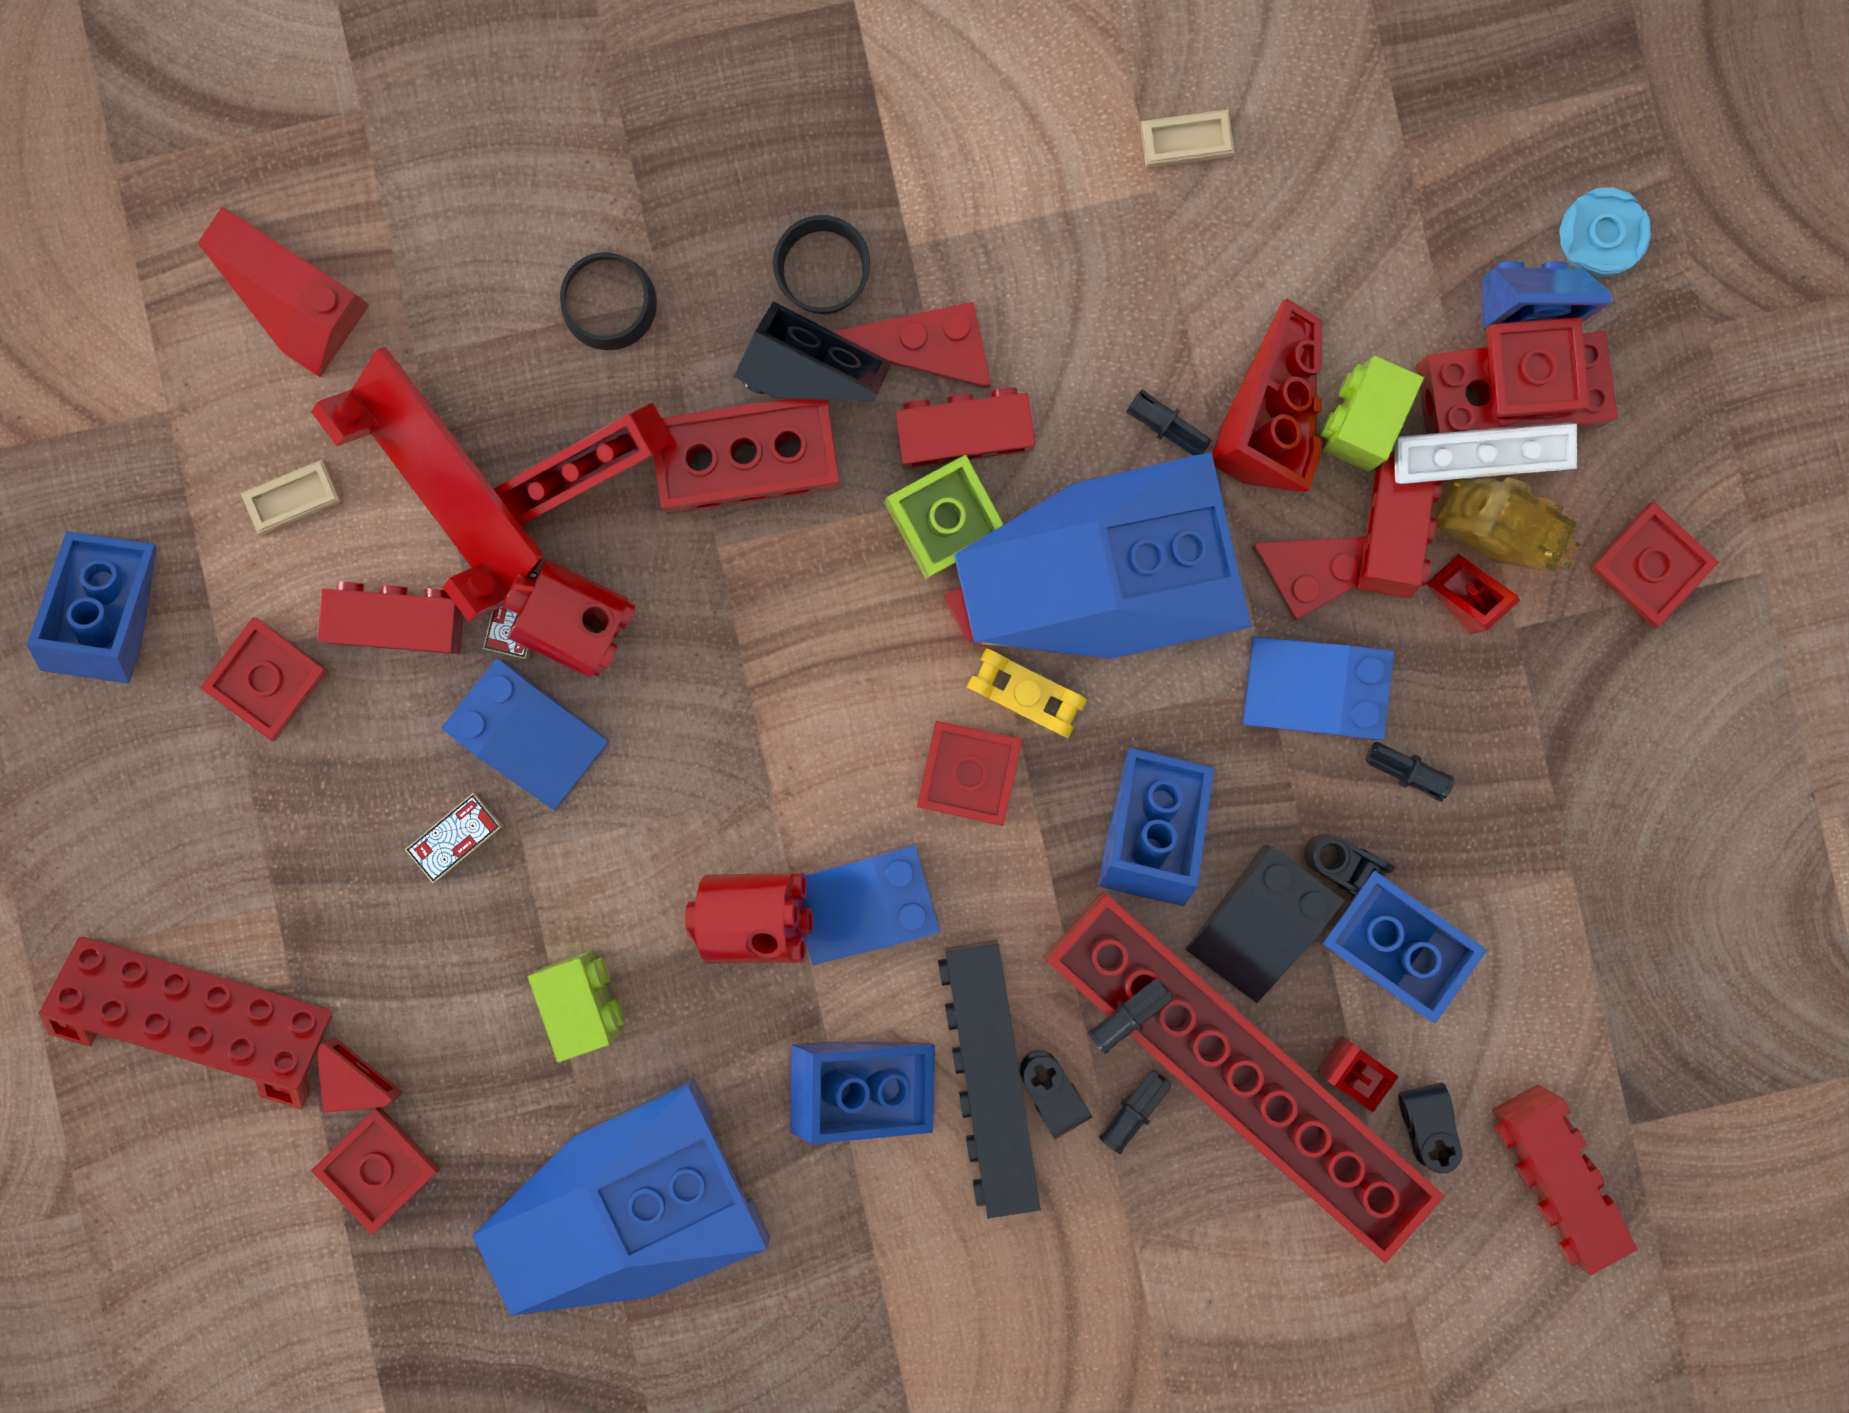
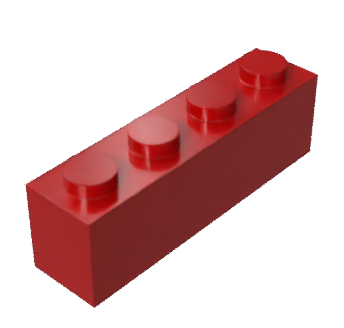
M652 402L493 489L508 506L519 524L523 525L675 442Z

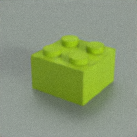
M1375 355L1364 365L1357 364L1353 372L1349 371L1339 389L1338 396L1344 398L1342 404L1337 407L1334 413H1329L1321 429L1320 436L1325 438L1322 451L1367 472L1387 461L1424 377Z
M966 455L893 493L884 501L925 579L955 564V553L1004 525Z
M594 950L545 966L528 976L557 1063L610 1045L622 1034L620 1026L625 1024L624 1014L617 999L611 1001L606 984L611 982L610 974L602 957L596 958Z

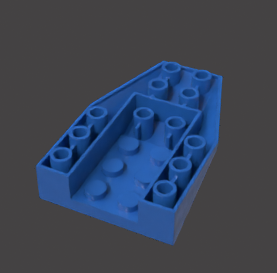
M1212 452L1072 484L954 554L974 643L1113 659L1251 627Z
M694 1078L574 1135L472 1235L511 1316L650 1298L767 1250L771 1237L752 1197L746 1200L710 1126L713 1116Z

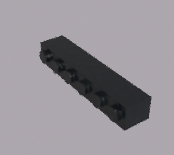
M998 940L945 948L947 959L938 960L942 986L951 985L953 1003L945 1004L949 1030L958 1029L960 1047L952 1048L956 1074L965 1073L967 1090L960 1091L959 1097L963 1118L972 1117L974 1129L973 1135L966 1136L969 1161H979L981 1179L973 1180L977 1207L986 1205L988 1219L1040 1211Z

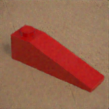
M221 207L198 241L200 247L284 354L321 377L369 304L224 207Z
M1289 299L1282 301L1221 425L1212 457L1216 468L1244 484L1307 492L1310 490L1322 452V437H1317V414L1322 412V398L1317 397V372L1322 370V319Z

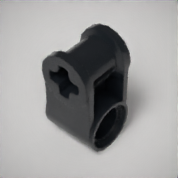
M1319 834L1312 837L1304 850L1305 861L1313 871L1339 885L1338 887L1353 896L1357 895L1373 871L1385 877L1387 873H1392L1395 869V866L1371 852L1358 848L1344 839L1328 834ZM1332 843L1337 849V858L1332 865L1324 867L1320 862V851L1325 845Z
M1034 1050L1023 1057L1020 1063L1021 1078L1036 1103L1034 1106L1054 1140L1093 1118L1073 1083H1070L1062 1067L1051 1053L1045 1050ZM1040 1064L1045 1069H1048L1047 1075L1049 1078L1043 1082L1038 1077H1035L1036 1072L1034 1068Z
M1440 1082L1399 1092V1107L1408 1130L1416 1160L1431 1171L1439 1174L1455 1170L1462 1159V1148L1454 1121L1452 1101L1445 1084ZM1436 1141L1445 1145V1149L1440 1150L1438 1153L1439 1159L1429 1155V1152L1436 1149Z

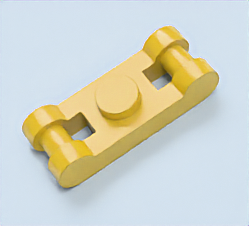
M986 648L980 659L983 664L977 676H971L966 688L1069 739L1074 729L1071 723L1077 711H1083L1088 699ZM999 670L1011 676L1004 691L992 685ZM1050 696L1062 702L1055 717L1043 711Z

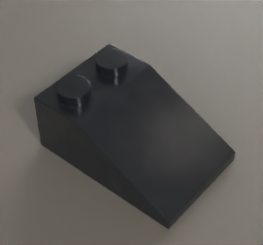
M773 301L756 328L733 377L742 381L743 385L750 391L757 394H768L774 398L874 402L892 362Z
M1264 844L1185 950L1254 1002L1258 1003L1319 936L1345 900L1276 848Z

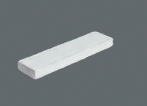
M1566 422L1399 436L1394 444L1395 482L1402 484L1577 469V424Z

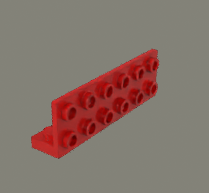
M383 347L375 351L351 390L317 401L311 413L336 446L372 434L472 567L450 577L443 586L468 622L502 607L516 576L520 575L528 579L544 559L543 554L388 349Z
M79 937L39 1011V1015L49 1035L91 1047L97 1034L222 1070L255 1080L261 1098L301 1110L309 1096L305 1076L332 1018L331 1011L326 1008L86 937Z

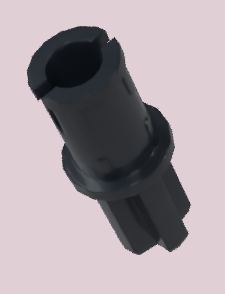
M1143 389L1136 395L1126 411L1127 414L1156 432L1159 440L1165 436L1192 456L1203 454L1210 445L1211 440L1209 437L1178 417L1180 414L1179 409L1173 411Z
M1374 742L1371 745L1365 758L1370 766L1399 779V786L1403 788L1410 786L1439 802H1443L1448 797L1454 784L1453 776L1428 766V764L1421 761L1420 756L1414 754L1410 758L1380 742Z
M1154 979L1125 1003L1120 1000L1117 1003L1119 1008L1096 1027L1087 1031V1033L1100 1051L1107 1054L1112 1047L1121 1042L1134 1030L1141 1032L1143 1030L1142 1024L1169 1004L1173 996L1161 980Z
M1150 1071L1127 1101L1122 1099L1120 1104L1123 1107L1105 1131L1099 1135V1138L1108 1147L1121 1155L1125 1146L1135 1136L1143 1124L1149 1125L1151 1122L1148 1117L1171 1089L1169 1080L1157 1071Z

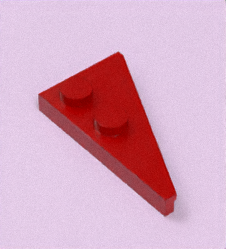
M974 302L833 331L891 361L892 365L915 371L930 372L934 376L945 379L949 377L972 383L976 387L983 389L991 387Z
M1365 537L1260 542L1253 549L1292 618L1297 620L1359 585Z

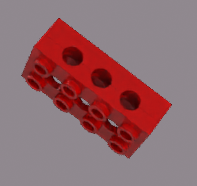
M1606 331L1583 333L1589 408L1584 411L1494 418L1488 347L1427 355L1416 364L1417 374L1424 377L1419 389L1426 434L1566 422L1576 423L1577 430L1602 427L1617 420L1618 413ZM1466 389L1476 393L1478 406L1469 403L1465 394Z
M790 398L662 418L675 442L653 454L661 509L667 514L841 489L828 400ZM796 439L801 442V449L797 455L786 458L778 454L779 446L783 441ZM752 445L757 448L756 457L752 462L748 464L735 462V454L740 447ZM704 451L712 453V462L707 469L702 471L692 469V459L696 454Z

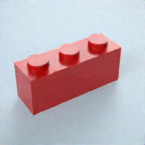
M1015 387L996 389L991 391L990 398L974 400L973 394L953 395L947 397V404L930 406L929 400H915L904 403V410L895 411L903 469L951 463L964 455L967 456L968 460L1031 452L1035 447L1028 392L1017 394V388Z
M1394 452L1390 453L1387 461L1375 468L1358 590L1411 599L1420 586H1426L1429 579L1431 560L1424 558L1426 544H1432L1435 536L1437 519L1430 517L1432 502H1438L1442 480L1402 484L1395 482Z
M337 581L336 589L322 588L317 642L460 654L464 615L445 590L425 589V596L423 597L408 595V587L381 585L380 593L364 592V584Z

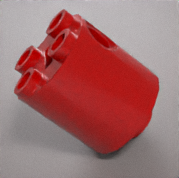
M546 558L533 581L520 575L516 576L502 607L517 614L507 639L585 676L591 677L593 674L598 677L603 668H608L617 650L618 645L611 642L612 638L617 637L621 628H626L636 605L628 602L627 597ZM583 623H585V624H587L588 626H590L591 629L593 630V633L590 632V631H588V630L584 627Z
M805 873L704 875L698 886L696 901H689L685 910L686 932L698 948L701 959L706 964L803 963L806 954L804 935L812 934L814 923L812 909L804 908V899L807 893Z

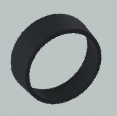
M815 215L797 221L783 233L775 248L773 271L779 288L791 302L812 313L828 314L846 308L859 296L869 277L870 255L865 240L851 224L834 216ZM827 231L843 236L856 248L862 262V279L857 291L846 301L831 307H812L799 302L789 291L784 277V264L789 250L799 239L810 233Z
M594 253L577 261L565 275L560 290L562 315L568 329L579 341L595 349L618 350L634 344L648 331L656 314L657 297L654 285L648 274L632 260L615 253ZM605 259L623 261L636 271L643 285L644 303L640 315L629 328L615 335L599 336L584 331L574 323L566 309V292L571 280L582 268L595 261Z

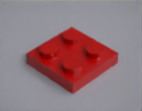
M1581 317L1491 324L1486 328L1494 418L1584 411L1589 408Z
M1652 502L1634 518L1589 568L1654 628L1659 627L1719 561L1659 505Z
M252 617L200 689L270 741H276L328 672V669L261 619Z
M935 721L917 807L1004 826L1022 739Z
M377 1107L310 1171L372 1235L421 1189L440 1168L381 1107Z

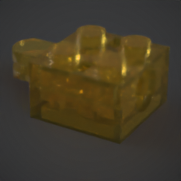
M1488 476L1476 477V479H1456L1438 516L1436 525L1437 528L1497 563L1555 572L1556 568L1569 570L1573 560L1564 552L1576 554L1581 545L1570 538L1577 522L1561 513L1563 507L1560 504L1546 498L1534 497L1530 494L1532 488L1529 485L1513 478H1506L1504 482H1499Z

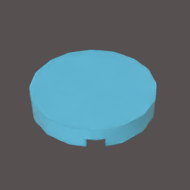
M1614 187L1596 188L1579 197L1565 212L1560 226V243L1568 261L1577 269H1585L1594 277H1612L1632 268L1646 253L1651 239L1650 218L1646 210H1642L1641 206L1636 203L1638 200L1630 193Z

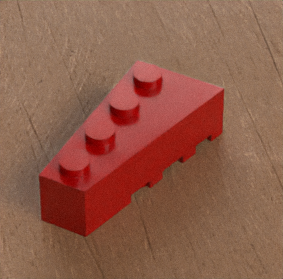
M1536 1085L1492 1109L1499 1122L1493 1125V1128L1506 1149L1512 1147L1520 1160V1162L1515 1164V1168L1524 1184L1528 1188L1534 1186L1542 1201L1538 1202L1536 1206L1550 1228L1556 1226L1563 1239L1558 1242L1559 1249L1571 1267L1578 1265L1591 1276L1638 1250L1615 1202L1608 1194L1601 1196L1599 1189L1605 1186L1599 1169L1587 1155H1581L1579 1151L1587 1145L1580 1131L1574 1128L1564 1116L1570 1113L1564 1098L1540 1085Z

